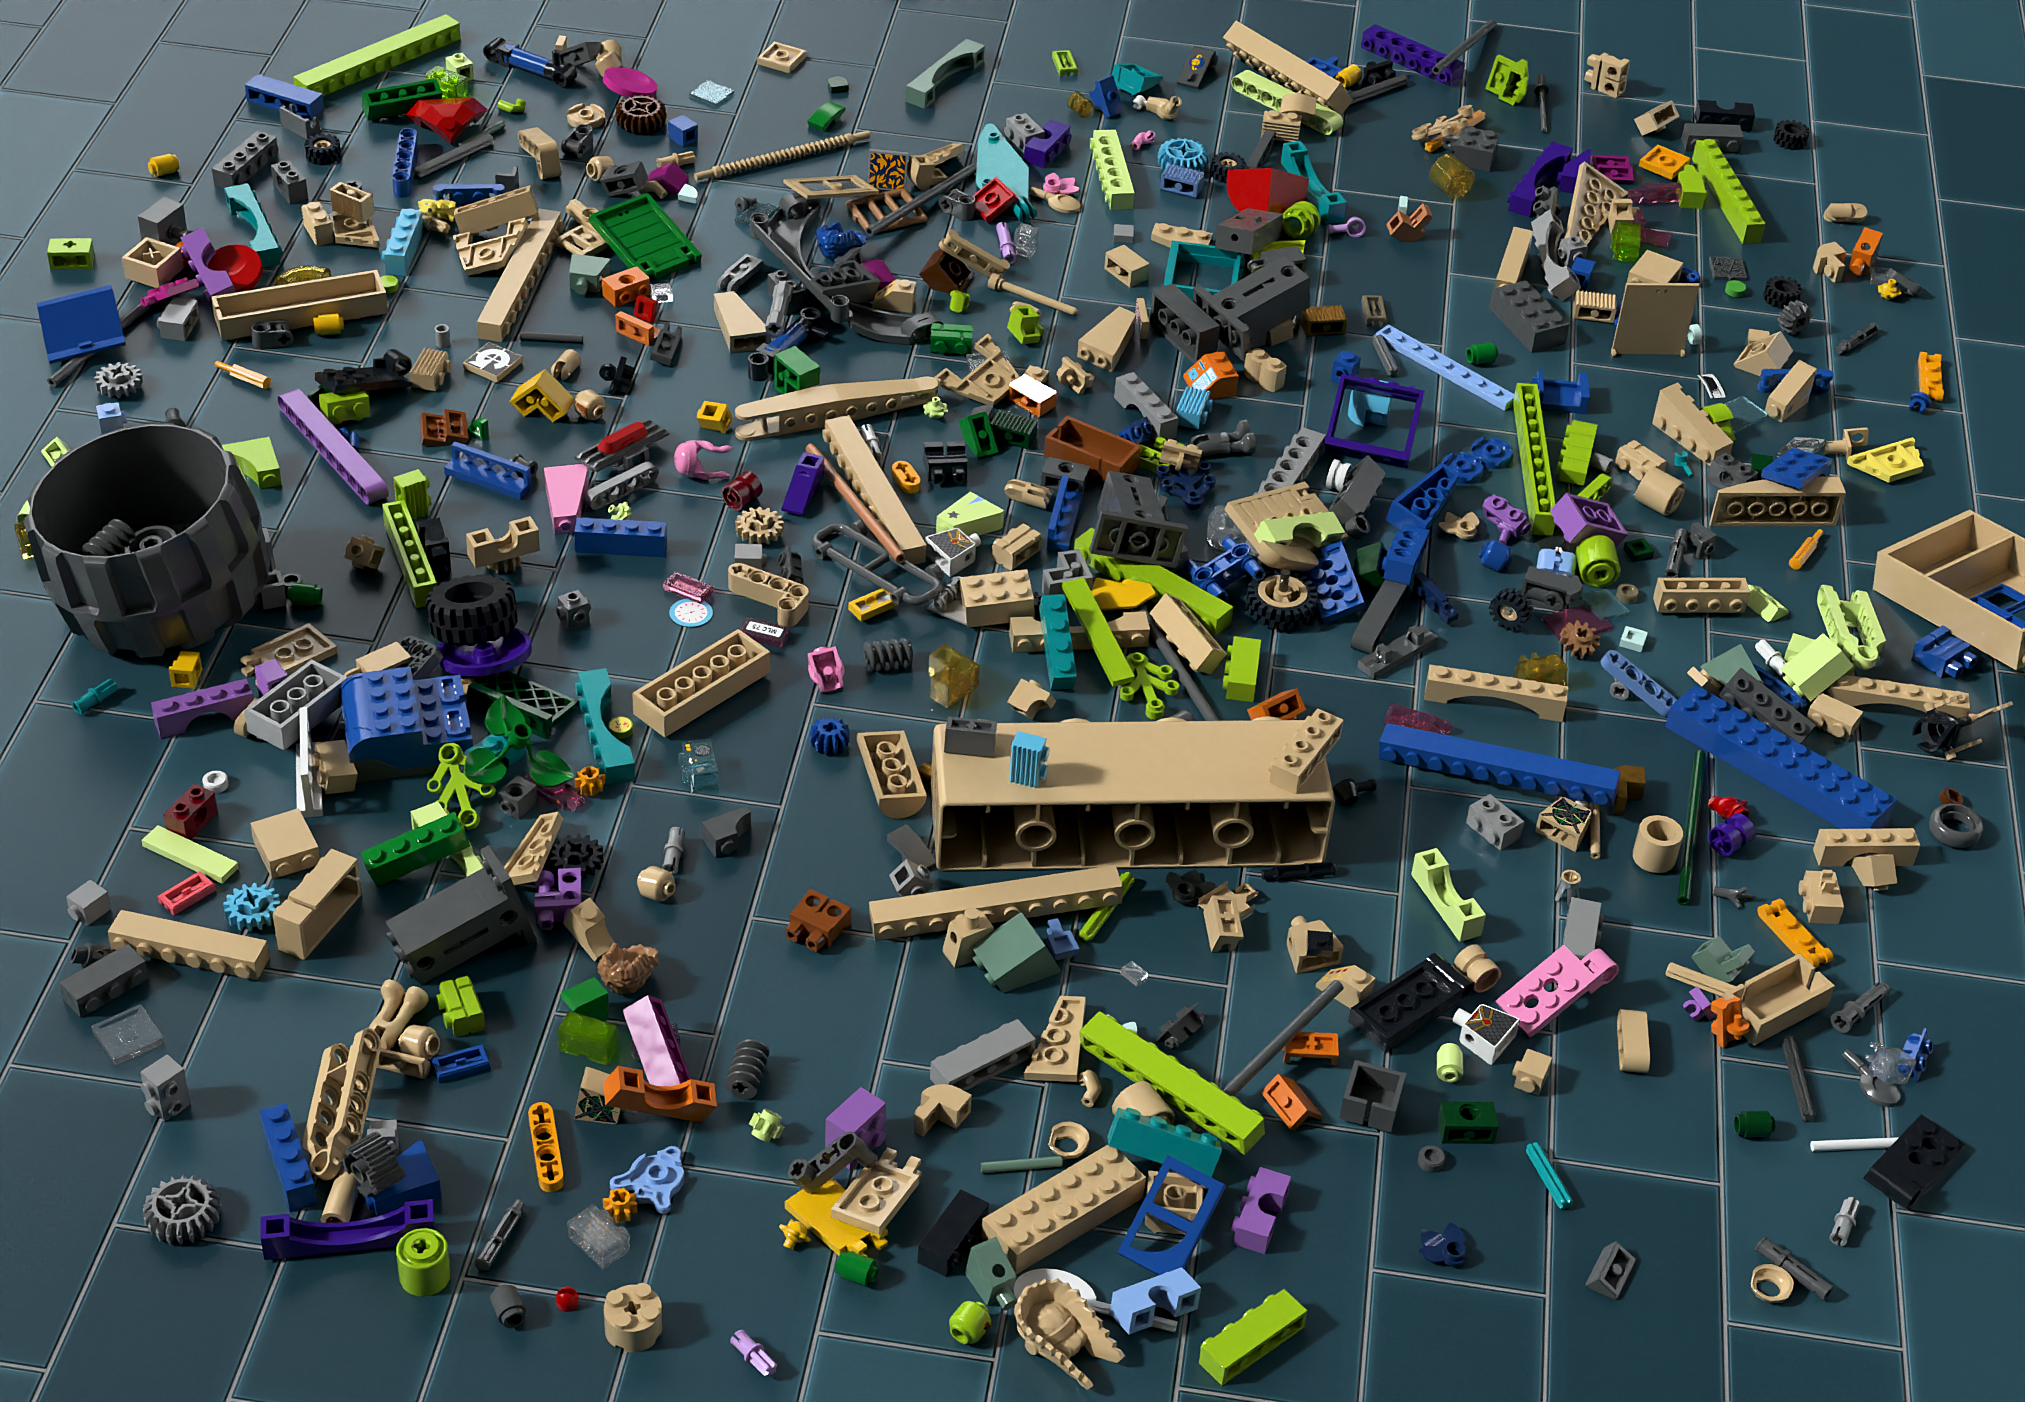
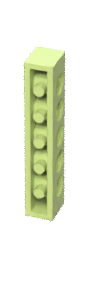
M1094 130L1093 138H1090V149H1093V160H1096V170H1099V181H1102L1105 202H1108L1110 210L1133 209L1135 192L1116 130Z

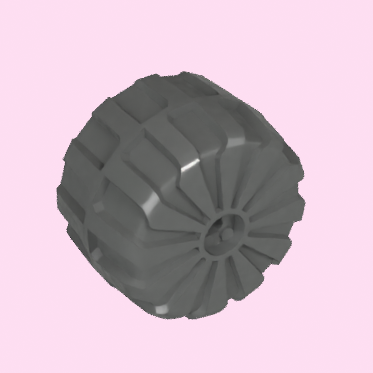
M151 423L137 427L119 428L100 434L99 437L71 449L57 459L54 466L44 477L35 483L28 496L30 512L24 519V525L42 584L72 633L78 636L86 635L93 648L115 655L119 649L135 651L138 657L147 658L163 656L165 649L178 645L184 650L199 646L212 640L215 636L214 630L220 626L228 628L241 620L252 608L255 602L254 597L262 590L268 578L270 561L262 530V518L255 497L234 455L230 451H224L219 439L203 429H190L177 426L175 423ZM113 519L126 523L136 535V539L130 541V545L123 547V551L117 553V555H83V545L89 543V540L95 537L99 531H102L103 527L108 525Z

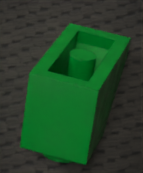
M986 411L958 420L964 441L977 458L998 453Z

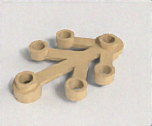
M1472 105L1460 107L1458 109L1459 114L1448 120L1446 116L1437 118L1433 127L1431 123H1427L1412 130V139L1421 142L1428 139L1427 136L1437 133L1447 136L1453 133L1451 126H1457V129L1468 126L1467 120L1473 118L1474 113Z

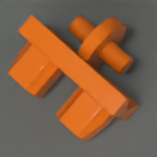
M1720 997L1712 1001L1711 1011L1717 1014V1019L1711 1025V1032L1718 1036V1045L1724 1048L1730 1041L1742 1039V1035L1749 1032L1750 1025L1748 1021L1742 1019V999L1734 997L1726 1000Z

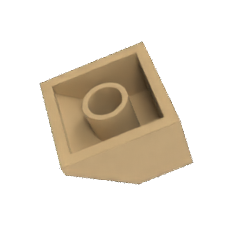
M1779 331L1748 344L1735 361L1734 366L1735 368L1760 376L1763 369H1781L1783 364L1789 360L1788 357L1793 352V349L1782 332Z

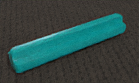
M1538 1142L1528 1144L1526 1153L1557 1206L1561 1210L1570 1208L1573 1199Z

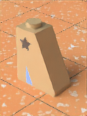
M1799 360L1768 397L1764 414L1782 423L1804 406L1809 400L1817 369Z

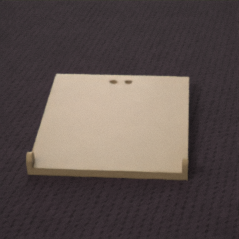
M1626 283L1613 347L1611 349L1612 356L1615 357L1616 354H1671L1685 357L1684 348L1699 290V283Z

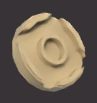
M581 103L574 105L568 110L567 120L572 127L576 128L578 125L587 124L594 129L604 123L605 112L600 106L595 104L585 106V104Z

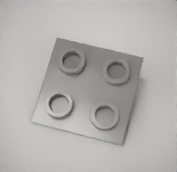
M960 576L953 577L951 583L947 584L942 589V592L934 598V601L928 606L927 610L966 625L961 600Z

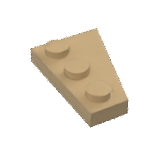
M953 143L923 155H927L938 165L948 159L958 157L960 153L965 151L963 143Z
M1155 223L1151 240L1167 247H1171L1172 240L1210 245L1213 233L1204 230L1187 229L1186 227L1170 226L1165 223Z

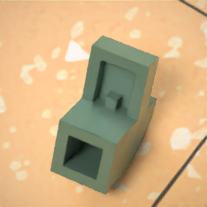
M1718 936L1704 942L1691 958L1706 975L1724 982H1731L1750 963L1748 959L1755 951L1749 944L1731 951L1723 939Z

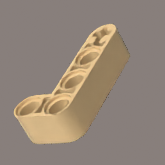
M538 127L518 131L520 146L536 159L538 174L541 180L561 176V165L556 141Z
M734 563L729 566V590L776 607L777 621L780 626L785 628L794 627L808 611L809 590L805 585L746 564Z

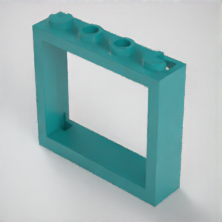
M1172 240L1163 287L1173 284L1177 261L1234 268L1232 285L1242 279L1245 258H1241L1242 253L1217 249L1213 245ZM1174 284L1194 301V287ZM1205 288L1206 290H1209L1212 295L1221 291L1216 289Z

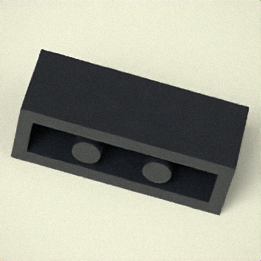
M960 1189L918 1245L917 1263L945 1277L948 1276L953 1268L957 1269L962 1261L966 1249L970 1250L974 1246L977 1234L982 1230V1219L988 1216L989 1203Z

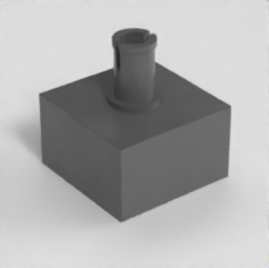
M166 197L161 198L138 215L141 241L148 237L176 246L178 242L182 241L181 237L192 232L187 230L183 204Z

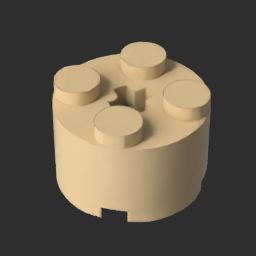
M646 1283L626 1285L607 1294L604 1304L605 1335L609 1343L614 1347L617 1345L624 1348L626 1352L644 1351L656 1343L655 1340L662 1332V1306L660 1298L651 1290L650 1285Z

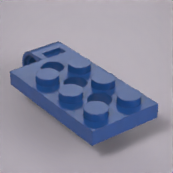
M1341 539L1320 547L1324 558L1318 560L1319 564L1314 569L1306 572L1308 581L1310 580L1313 583L1312 587L1315 586L1317 589V606L1324 624L1367 608ZM1327 566H1328V568L1331 567V568L1328 569V570H1323V569H1324L1325 567H1327ZM1332 581H1338L1334 585H1329ZM1338 596H1343L1339 600H1334Z

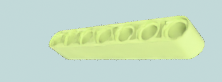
M1250 70L1241 72L1231 80L1234 90L1278 112L1281 107L1282 97L1295 93ZM1316 103L1314 116L1308 122L1301 120V123L1325 135H1330L1343 126V118L1337 112Z

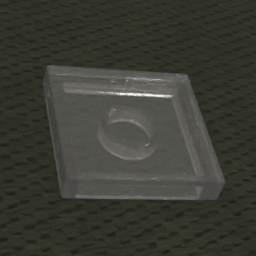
M141 1004L91 1026L93 1034L115 1066L165 1044L163 1035Z

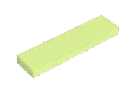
M159 825L141 840L143 847L196 872L200 871L205 876L222 884L238 869V862Z

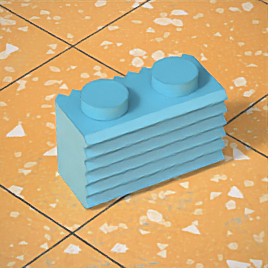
M1186 387L1175 411V415L1179 418L1178 426L1199 430L1200 425L1206 423L1208 412L1211 411L1213 400L1210 399L1211 392L1209 390L1206 392V390L1202 391V389Z
M1017 731L1011 746L1010 782L1038 788L1040 781L1046 779L1048 766L1044 763L1047 762L1050 748L1046 747L1047 738Z

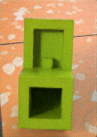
M1717 403L1699 408L1700 411L1704 410L1708 414L1709 421L1712 424L1716 423L1732 441L1736 440L1730 420L1734 417L1725 404Z

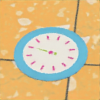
M687 598L674 603L670 608L669 615L679 625L695 627L708 622L713 615V610L703 600L699 602Z

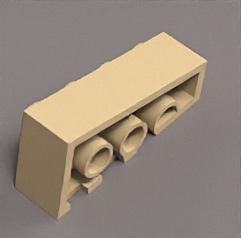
M1678 382L1660 390L1652 422L1653 425L1709 466L1713 459L1724 452L1729 455L1731 454L1733 441L1716 423L1712 424L1709 421L1708 414L1704 410L1700 411L1693 404L1695 400L1690 395L1686 396L1681 391L1683 387Z

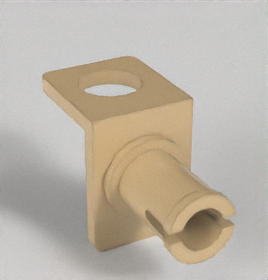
M1868 428L1844 429L1842 440L1823 441L1824 454L1843 453L1846 456V460H1848V457L1851 456L1852 447L1868 445ZM1855 434L1863 435L1860 441H1853L1851 439Z

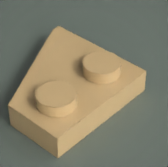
M1692 667L1687 672L1706 691L1722 699L1719 696L1721 685L1704 669L1699 672L1695 667Z

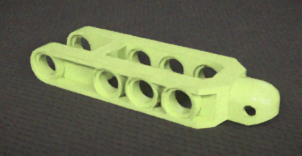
M1821 585L1817 604L1830 640L1843 651L1857 668L1863 670L1873 668L1875 663L1881 658L1880 654L1886 639L1868 593L1857 590L1855 593H1852L1850 602L1839 600L1837 592L1833 590L1832 586ZM1849 626L1857 627L1863 645H1858V638L1850 634Z

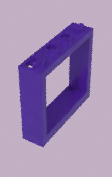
M1341 374L1324 443V451L1361 459L1368 455L1376 462L1408 468L1425 390L1415 389V386H1400L1396 382H1380L1372 377L1365 379L1360 378L1356 374L1352 376ZM1346 389L1416 403L1405 451L1335 438Z

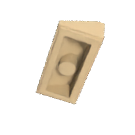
M381 1048L377 1068L426 1079L432 1068V1063L424 1058Z

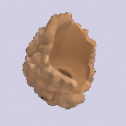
M613 943L606 954L602 956V959L599 960L598 973L605 986L611 989L612 993L617 995L634 993L645 984L654 966L658 965L659 951L655 948L644 947L642 944L633 945L629 949H621L618 944Z

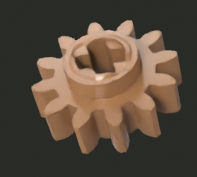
M1576 620L1574 626L1568 622L1566 627L1562 629L1559 643L1565 644L1563 651L1570 650L1571 657L1579 654V657L1583 659L1585 654L1592 657L1593 653L1597 651L1600 646L1598 643L1600 636L1594 635L1596 628L1589 629L1587 622L1584 625H1580V622Z

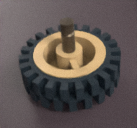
M1275 569L1274 574L1270 570L1265 571L1266 576L1261 581H1256L1252 578L1248 585L1246 609L1250 616L1253 615V619L1256 622L1261 619L1260 624L1265 626L1269 623V628L1274 629L1275 625H1279V630H1284V626H1287L1288 630H1293L1294 624L1297 628H1301L1303 623L1307 625L1309 619H1313L1318 594L1316 593V587H1312L1313 583L1310 580L1306 582L1307 577L1301 576L1298 578L1299 573L1297 572L1290 575V571L1287 569H1283L1280 574V569Z

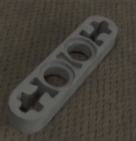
M1265 130L1248 161L1247 169L1262 167L1274 145L1276 131Z

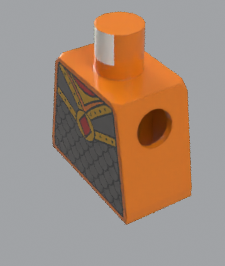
M1864 227L1851 256L1849 270L1853 274H1869L1877 261L1883 233ZM1866 244L1870 246L1869 250H1865Z

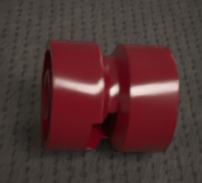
M745 471L736 477L735 480L726 484L721 490V495L729 508L738 511L759 497L763 492L761 481L754 473Z

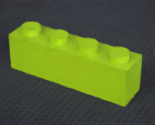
M1285 1289L1276 1295L1271 1294L1256 1309H1249L1240 1320L1226 1325L1220 1334L1214 1338L1209 1337L1200 1347L1199 1364L1215 1380L1224 1385L1302 1330L1305 1326L1307 1310Z

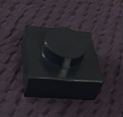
M1308 930L1306 937L1307 956L1332 958L1333 932Z

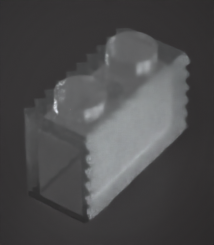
M591 1204L590 1207L582 1210L581 1213L573 1216L567 1222L568 1237L587 1256H590L602 1270L630 1252L629 1232L625 1227H618L614 1224L610 1214L604 1209L600 1211L594 1204Z

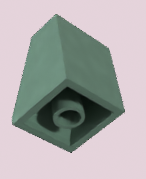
M1022 912L971 946L976 954L973 960L980 970L986 968L988 973L984 976L992 987L997 985L1002 993L1050 977L1061 971L1049 950Z

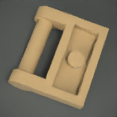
M580 225L560 235L555 242L557 247L566 249L572 254L594 256L609 248V245L599 234L584 225ZM570 242H574L578 246L582 247L584 250H581L580 248L576 247Z

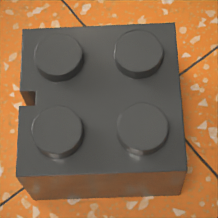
M1355 1060L1343 1097L1339 1119L1361 1125L1365 1121L1368 1122V1127L1391 1133L1401 1100L1406 1073Z

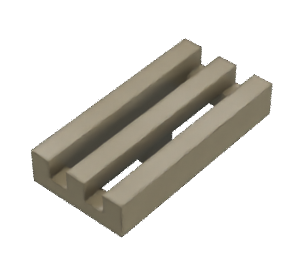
M1362 296L1361 302L1366 325H1370L1371 322H1374V325H1378L1379 322H1382V325H1386L1387 316L1382 296ZM1368 300H1369V302H1370V307H1371L1372 316H1371V314H1370V309H1369V305H1368ZM1374 301H1377L1380 316L1377 315L1376 305Z

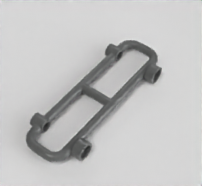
M858 519L851 523L850 526L842 523L830 524L812 536V546L815 547V554L819 559L829 556L889 592L892 602L896 605L903 601L910 605H922L942 592L943 585L940 580L943 579L944 574L937 564L934 563L928 566L924 571L907 560L901 564L897 563L885 547L866 537L868 529L862 520ZM842 532L881 556L861 566L834 550L829 542L823 543L820 540L831 533ZM891 561L929 583L933 588L920 596H912L905 587L901 586L898 588L872 571Z

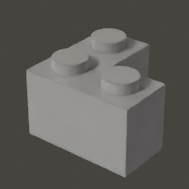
M1079 549L1058 552L1057 568L1043 570V595L1065 594L1062 589V583L1084 577L1088 587L1092 590L1093 577ZM1065 595L1066 602H1069L1067 596Z

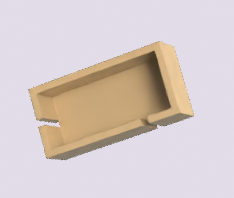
M331 849L318 861L316 867L305 875L299 886L290 892L288 900L286 899L281 906L275 909L273 920L278 950L305 960L362 895L360 878H358L359 867L357 858Z
M1797 954L1747 980L1745 985L1740 984L1726 991L1723 998L1726 1000L1734 997L1742 999V1019L1748 1021L1750 1025L1749 1032L1743 1036L1755 1046L1828 1007L1835 985L1818 971L1814 975L1809 990L1815 967L1803 956Z

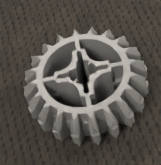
M183 1174L181 1179L175 1180L171 1176L170 1182L165 1183L161 1181L160 1188H152L151 1195L146 1196V1204L143 1205L145 1225L149 1228L152 1236L156 1235L159 1241L166 1239L170 1245L175 1240L180 1245L183 1244L184 1240H190L193 1243L197 1236L204 1238L205 1231L213 1232L214 1224L218 1223L219 1215L221 1214L220 1196L213 1184H208L205 1178L198 1180L194 1174L190 1179H187Z

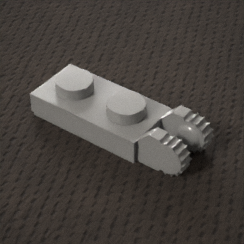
M745 254L718 279L717 288L724 289L728 285L727 292H736L739 285H742L763 267V260Z

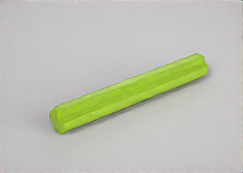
M1125 872L1120 876L1122 898L1135 882V877L1130 872ZM1118 904L1097 907L1080 930L1079 936L1085 942L1092 940Z

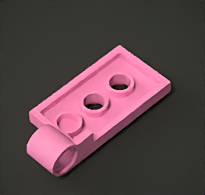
M1563 945L1498 998L1496 1003L1505 1013L1519 1018L1518 1027L1531 1038L1587 991L1592 994L1600 986L1613 980L1619 971V966L1602 949L1593 950L1580 961ZM1550 983L1559 984L1558 988L1553 992L1545 990L1546 986ZM1530 999L1539 1000L1536 1007H1526V1003Z

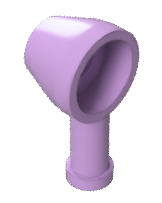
M1358 217L1350 218L1347 224L1328 225L1329 235L1347 232L1351 237H1360L1366 230L1364 221ZM1354 222L1358 223L1356 226H1352Z

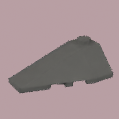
M855 260L839 262L835 268L830 267L827 273H820L810 279L809 284L824 295L832 297L843 295L848 297L850 302L864 304L874 301L880 280Z

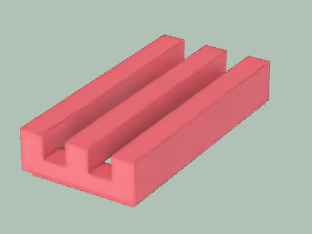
M199 871L160 894L158 901L161 905L164 904L167 910L170 909L172 915H176L216 891V887L209 878Z

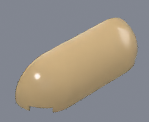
M1263 540L1258 547L1261 551L1258 559L1272 568L1303 573L1314 569L1319 564L1317 557L1308 549Z

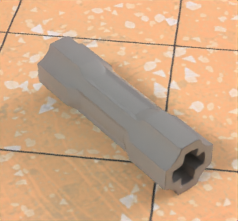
M779 281L774 288L773 302L765 325L766 332L772 334V336H780V333L784 332L785 317L793 294V286L786 281Z

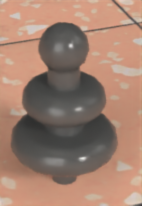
M739 196L735 201V207L739 212H745L752 205H756L757 199Z

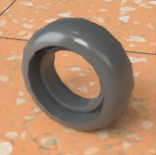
M1949 803L1934 809L1929 819V830L1940 843L1952 848L1962 849L1971 847L1979 841L1983 833V822L1979 815L1971 808L1961 804ZM1955 820L1961 822L1969 828V831L1959 832L1952 830L1944 825L1943 821Z

